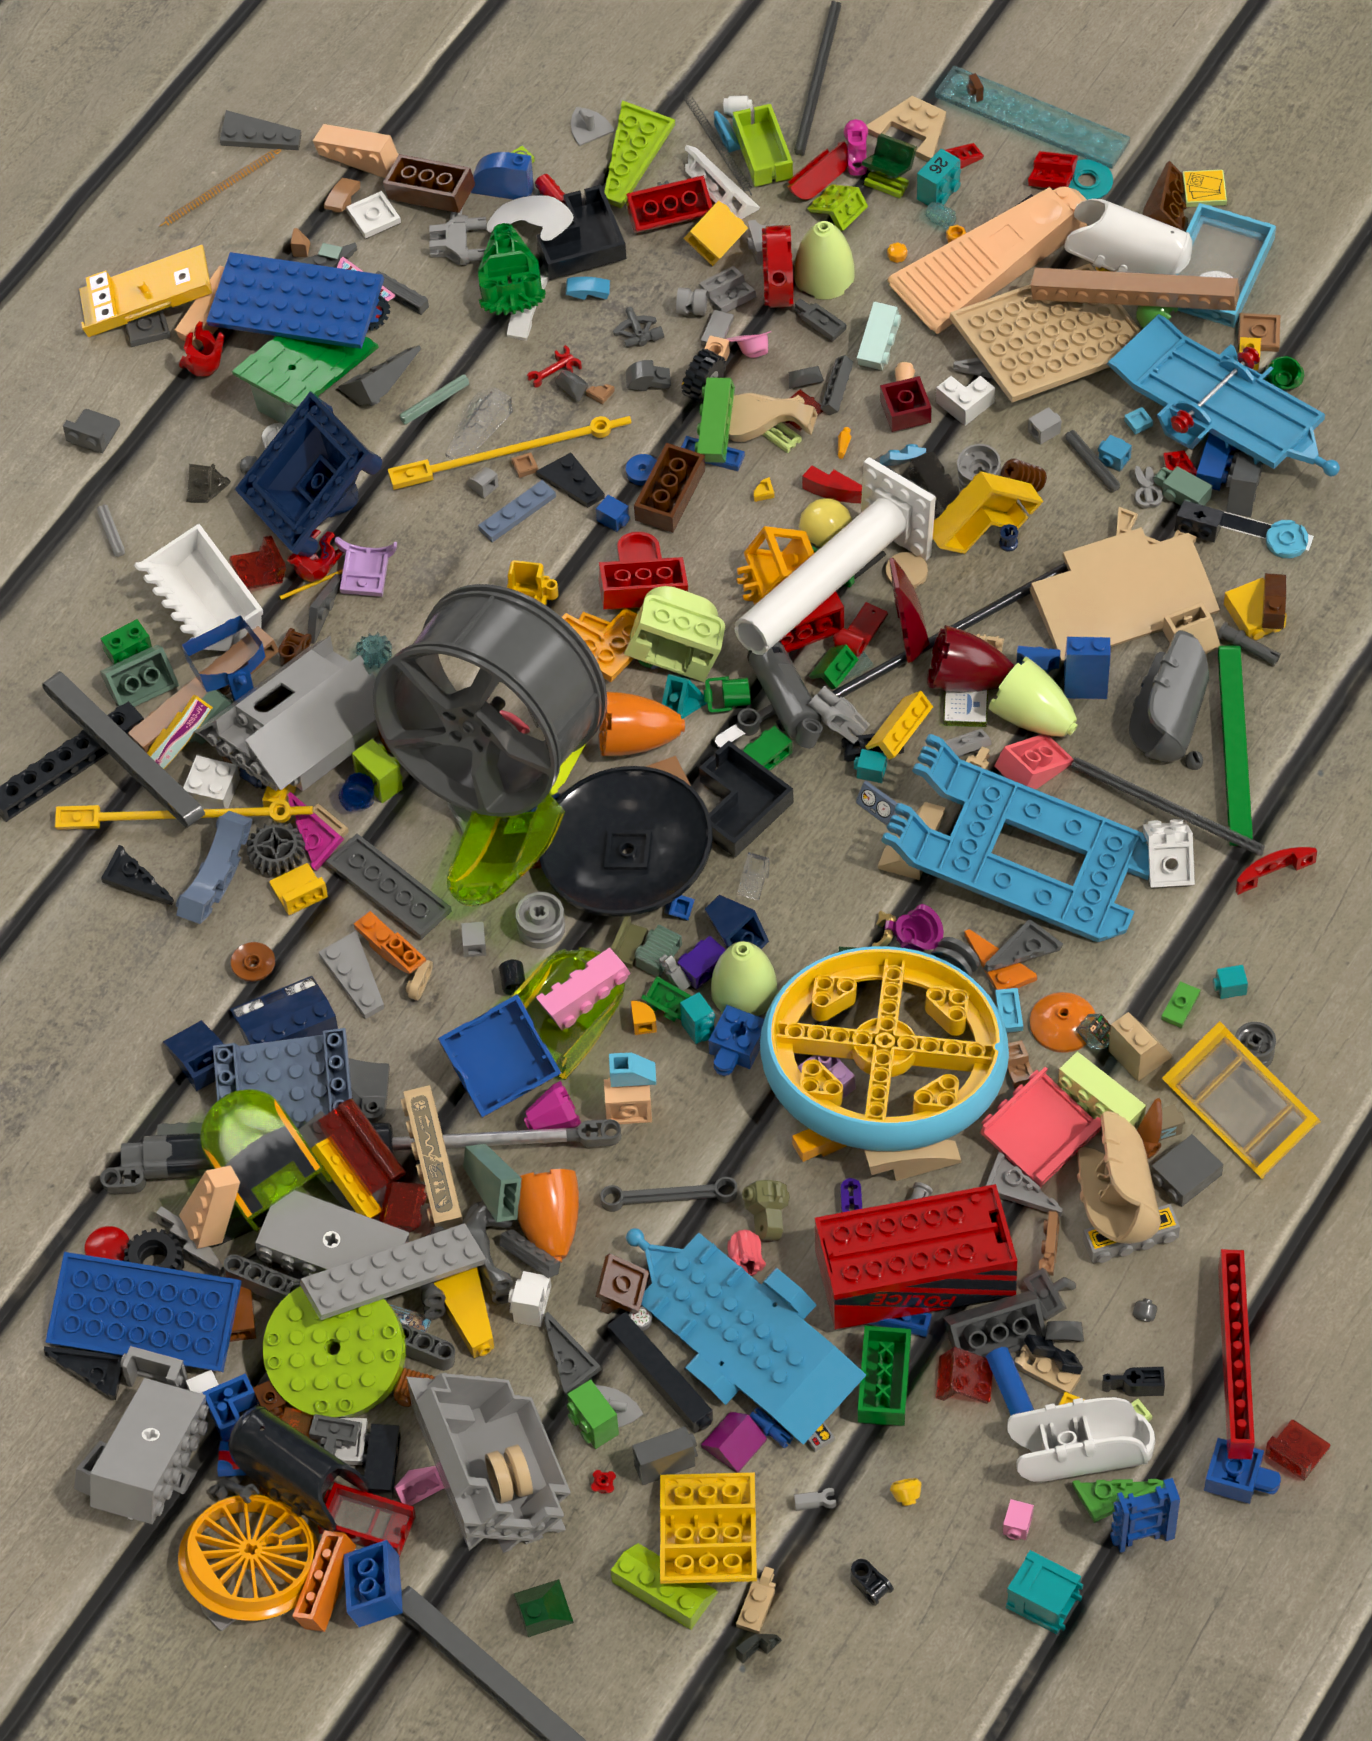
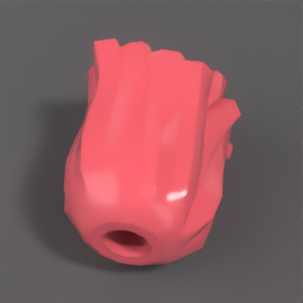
M750 1230L735 1232L728 1241V1257L741 1266L749 1275L754 1276L766 1266V1262L762 1259L760 1238Z

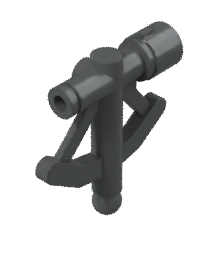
M632 307L626 308L628 319L621 322L613 330L615 336L622 334L630 337L625 339L626 347L637 344L644 346L649 340L656 341L664 338L661 326L649 330L652 324H656V317L636 316ZM639 323H647L644 331ZM632 326L635 334L624 331V329Z

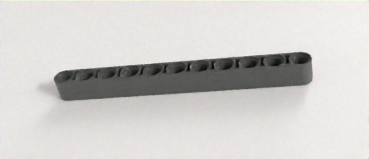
M61 671L42 683V687L47 695L183 826L188 828L205 815L202 806Z
M229 1255L224 1260L225 1278L241 1280V1287L247 1288L251 1292L274 1302L280 1303L289 1293L300 1287V1280L239 1255ZM235 1267L238 1268V1270L232 1271L230 1270V1268ZM252 1276L259 1277L258 1279H251ZM273 1285H279L280 1287H279V1288H273V1287H271V1286H273ZM401 1322L404 1335L407 1338L405 1340L406 1356L443 1371L449 1370L454 1366L455 1347L452 1343ZM425 1345L428 1348L421 1349L419 1346ZM447 1354L449 1357L443 1358L440 1355Z
M407 1586L401 1592L403 1613L399 1615L542 1741H586L416 1590Z

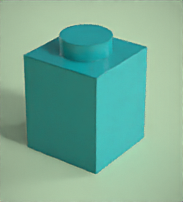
M862 749L860 757L856 756L854 762V769L857 770V779L877 783L883 782L887 768V756L884 753Z
M1243 965L1217 969L1216 978H1213V987L1215 991L1219 992L1220 999L1247 995L1248 981Z

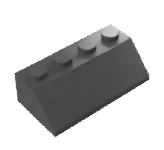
M1031 1290L943 1317L948 1338L960 1368L986 1361V1355L1000 1347H1007L1010 1353L1021 1350L1023 1345H1025L1024 1339L1027 1334L1045 1337L1046 1333L1039 1299Z

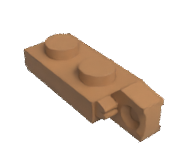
M1049 1211L1048 1220H1044L1043 1231L1047 1234L1046 1240H1042L1041 1253L1044 1254V1257L1039 1260V1270L1045 1268L1051 1276H1054L1060 1226L1059 1215L1053 1211Z

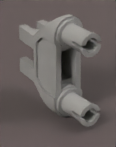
M458 215L446 224L429 225L430 256L447 257L459 265H467L469 261H482L486 248L468 249L467 232L469 230H487L486 217L468 218L466 215Z
M826 685L807 704L822 716L823 723L852 743L859 739L856 737L857 735H862L870 726L844 697L839 698Z

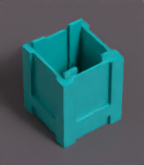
M1030 1550L1007 1588L1006 1608L1057 1634L1060 1629L1064 1631L1065 1625L1063 1622L1077 1600L1080 1602L1082 1600L1079 1589H1083V1584L1080 1583L1081 1576Z

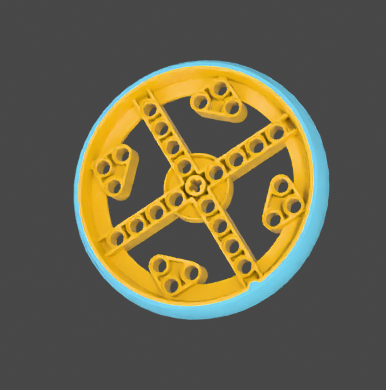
M889 946L862 947L841 951L817 960L802 969L781 988L773 999L766 1013L760 1037V1054L764 1073L770 1087L784 1108L806 1127L823 1137L850 1147L874 1151H903L922 1148L944 1141L968 1128L980 1118L998 1095L1005 1078L1009 1059L1008 1037L1001 1015L991 997L973 978L956 966L933 955ZM882 980L878 1018L864 1022L857 1029L798 1023L810 1006L811 1016L815 1020L826 1021L855 1003L856 982ZM903 982L927 989L925 1011L947 1033L954 1036L963 1034L967 1021L975 1042L915 1036L913 1030L907 1024L899 1021ZM794 1053L853 1059L862 1071L870 1075L865 1114L840 1107L843 1097L842 1083L818 1060L811 1059L805 1061L802 1066V1072H800L794 1058ZM912 1066L971 1072L968 1080L959 1091V1080L956 1076L952 1074L942 1075L915 1092L912 1115L886 1117L891 1077L905 1073Z

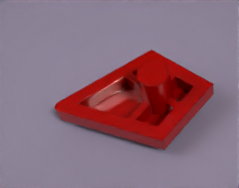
M1185 451L1163 453L1166 468L1173 471L1178 466L1196 476L1197 470Z

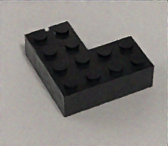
M602 185L584 189V206H582L580 190L564 194V205L573 214V221L570 226L549 241L542 240L541 234L536 235L537 249L549 280L627 259L626 243Z
M728 740L715 752L716 758L712 755L699 767L700 782L723 799L709 813L712 823L713 842L736 858L794 803L791 786Z

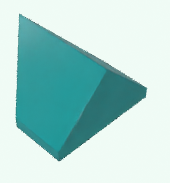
M668 674L662 704L680 714L681 719L707 704V702H704V694L689 679Z

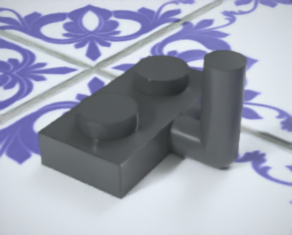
M1041 1268L1024 1279L1029 1291L1031 1290L1038 1297L1042 1315L1046 1320L1067 1309L1058 1291L1064 1287L1069 1290L1076 1288V1283L1066 1277L1053 1283L1045 1268Z

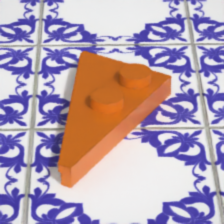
M968 929L965 931L964 936L972 950L979 957L982 968H984L985 963L999 948ZM1021 963L989 972L984 970L995 990L1020 988L1037 981L1036 973Z

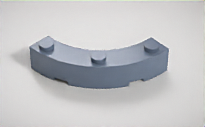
M228 811L218 818L216 822L217 831L205 862L201 863L199 873L193 883L178 897L176 916L201 924L212 913L213 908L211 906L214 902H220L241 860L238 853L241 845L247 843L253 819L232 811Z

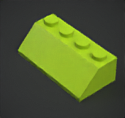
M639 1543L624 1551L611 1569V1579L614 1584L690 1630L693 1629L718 1593L717 1590L706 1583L660 1584V1556Z

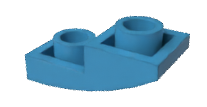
M571 277L566 280V295L583 300L586 299L587 295L606 300L609 296L610 280L596 277Z
M908 444L900 451L889 450L880 457V464L883 466H894L910 462L926 453V448L918 447L916 444Z

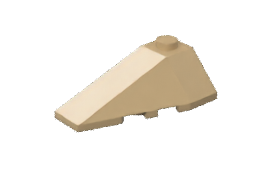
M924 802L916 813L929 828L938 831L946 807ZM887 845L884 848L878 869L920 880L923 871L909 866L891 846Z

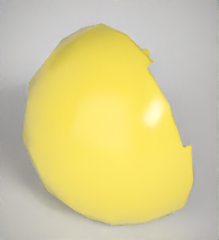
M819 499L810 503L802 512L799 530L806 531L809 541L816 546L822 547L852 521L848 509L839 501Z

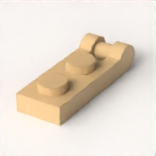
M1026 1344L1020 1350V1356L1014 1360L1017 1370L1062 1394L1064 1392L1071 1394L1081 1378L1080 1374L1060 1371L1054 1360L1048 1357L1032 1354ZM1028 1359L1034 1361L1032 1366L1027 1364Z

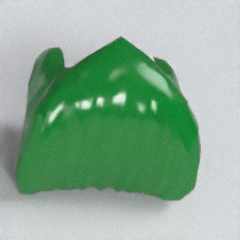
M1288 356L1275 358L1266 368V370L1270 366L1274 368L1265 378L1266 381L1281 390L1297 388L1304 380L1303 368L1295 359Z

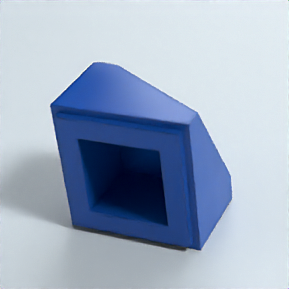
M681 895L666 904L664 913L689 920L695 899Z

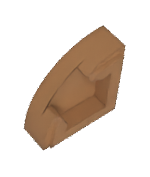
M608 384L597 387L592 386L586 390V396L603 405L614 393L615 388Z

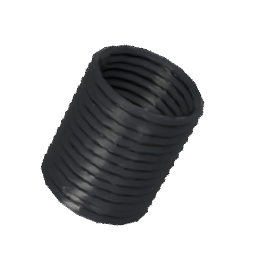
M516 959L502 962L499 966L503 992L507 995L523 993L526 990L523 963Z

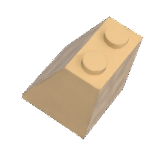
M1129 1012L1111 1024L1109 1052L1137 1081H1140L1172 1058V1054Z

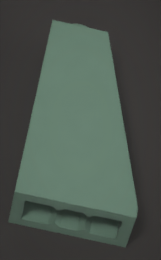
M486 1144L465 1146L463 1168L496 1222L517 1220L522 1178Z

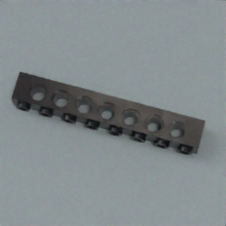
M129 701L119 705L113 712L107 715L128 736V732L144 720V717ZM83 729L78 735L70 740H66L60 747L48 752L42 759L30 764L25 770L12 776L0 786L1 818L5 822L9 821L109 753Z

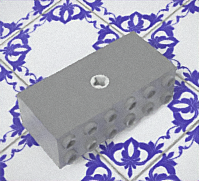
M279 1185L255 1242L257 1256H260L259 1259L266 1263H272V1261L279 1263L283 1269L288 1271H294L295 1269L303 1272L302 1275L307 1277L408 1243L409 1232Z
M144 1378L90 1473V1507L125 1516L130 1520L135 1519L153 1524L156 1517L161 1516L166 1499L169 1500L171 1498L173 1486L175 1483H179L183 1468H187L189 1465L191 1453L197 1450L201 1435L204 1436L208 1428V1422H205L208 1413L206 1395Z

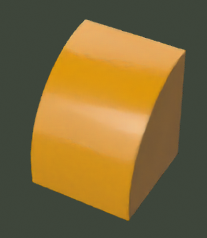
M631 1001L635 1035L657 1033L656 1017L652 1008L643 1002Z

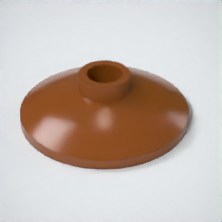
M249 942L241 945L231 957V967L234 974L245 981L264 979L272 972L275 966L273 951L267 945L259 942Z

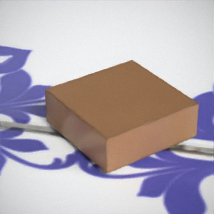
M531 452L511 458L519 478L534 474L538 470Z

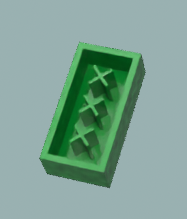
M877 1326L864 1327L861 1370L866 1376L860 1382L858 1423L905 1426L911 1329Z

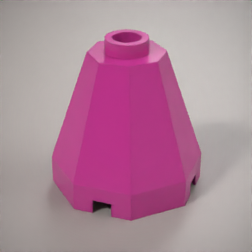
M561 1081L553 1084L525 1111L527 1117L524 1118V1121L529 1130L576 1128L581 1124L579 1115L575 1113V1106Z

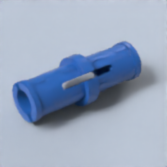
M759 1407L755 1409L756 1414L754 1412L750 1414L751 1419L764 1430V1434L767 1437L771 1436L783 1448L788 1446L787 1442L790 1444L793 1441L794 1437Z

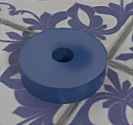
M639 454L630 458L626 464L628 480L635 485L644 486L657 460L648 454Z

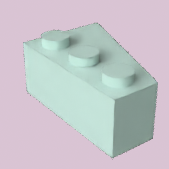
M873 302L857 355L859 365L883 370L884 365L888 364L889 352L894 344L901 322L898 307Z

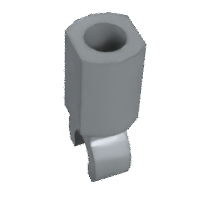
M664 954L658 959L660 964L666 969V975L674 986L684 991L691 985L682 968L676 965L672 955L667 956Z
M826 1488L822 1493L816 1491L794 1494L796 1511L820 1508V1506L826 1508L836 1507V1500L826 1499V1497L834 1495V1489Z

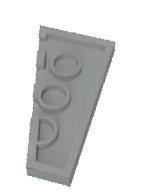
M356 931L319 951L321 960L365 1019L384 1009V1003Z

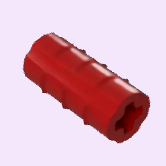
M549 174L539 176L535 181V186L540 194L554 197L564 204L563 195L565 193L555 183V180Z

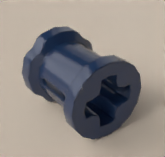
M1012 524L1002 526L1000 529L1001 538L999 546L1004 551H1014L1018 546L1017 537L1019 531Z

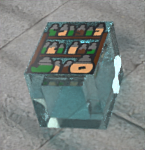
M1102 1013L1088 1014L1075 1030L1091 1049L1107 1048L1110 1042V1023Z

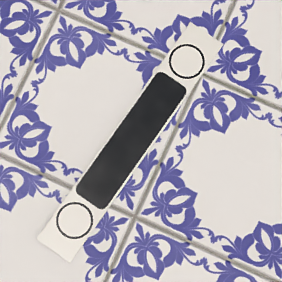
M1224 512L1222 522L1223 528L1266 539L1267 531L1272 525ZM1308 534V545L1305 550L1309 551L1314 536Z

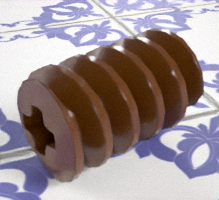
M1016 458L1008 460L1001 469L1002 477L1030 483L1037 492L1042 490L1047 480V475L1043 468Z

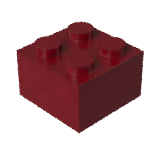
M920 376L880 385V402L891 432L931 423L932 407Z

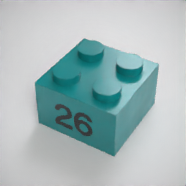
M940 149L917 173V200L934 210L944 205L949 196L960 188L961 159Z

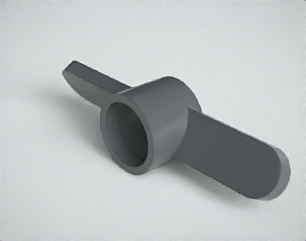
M768 705L759 712L751 708L741 710L738 714V723L714 738V744L721 748L728 740L732 742L742 735L751 736L756 734L759 730V723L776 713L772 705ZM745 720L755 721L753 724L743 723Z

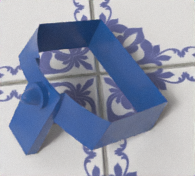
M241 615L234 619H229L224 624L196 638H191L182 644L185 658L205 691L209 692L229 685L233 702L253 688L250 673L265 658L262 641ZM244 628L259 647L255 655L248 661V665L230 674L226 672L210 675L199 674L189 656Z

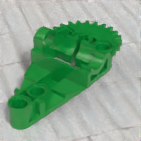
M501 223L493 228L478 269L482 299H479V304L481 308H484V311H489V313L496 312V315L504 312V315H507L509 312L516 314V311L524 312V309L531 310V306H538V303L543 302L542 299H545L546 294L545 289H542L538 260L511 224ZM511 278L512 283L508 284V279Z

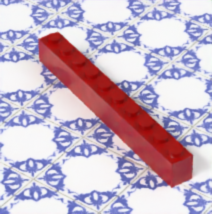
M1221 1249L1218 1275L1228 1459H1252L1255 1437L1244 1250Z

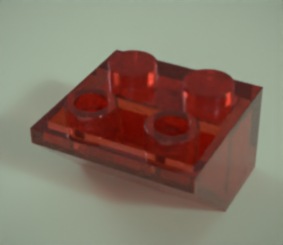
M403 1182L388 1184L384 1194L379 1221L409 1233L419 1228L422 1220L420 1209L427 1197V1193L424 1192L426 1185Z

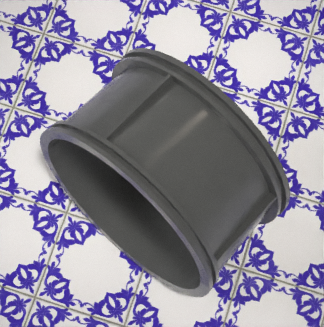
M489 584L463 586L443 596L433 607L421 633L413 644L400 650L382 667L376 677L373 688V710L378 728L388 748L406 771L425 788L443 800L462 809L488 816H514L532 810L539 805L556 782L562 763L572 752L583 747L597 733L603 723L607 709L606 685L599 664L588 645L573 627L560 615L538 600L510 588ZM438 654L456 657L480 667L472 685L456 691L444 672ZM500 682L512 690L532 713L544 734V741L512 728L499 713L506 705L503 698L496 696L490 703L487 702Z

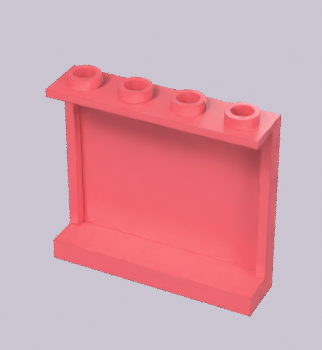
M1046 1067L1040 1072L1038 1070L1034 1071L1028 1078L1029 1082L1025 1086L1021 1084L1013 1092L1014 1096L1009 1101L1005 1099L997 1107L998 1112L994 1115L989 1114L982 1121L981 1124L983 1126L980 1132L1014 1166L1021 1169L1024 1175L1031 1178L1040 1187L1054 1176L1078 1153L1081 1147H1084L1102 1129L1101 1119L1099 1117L1093 1119L1046 1074L1048 1070Z

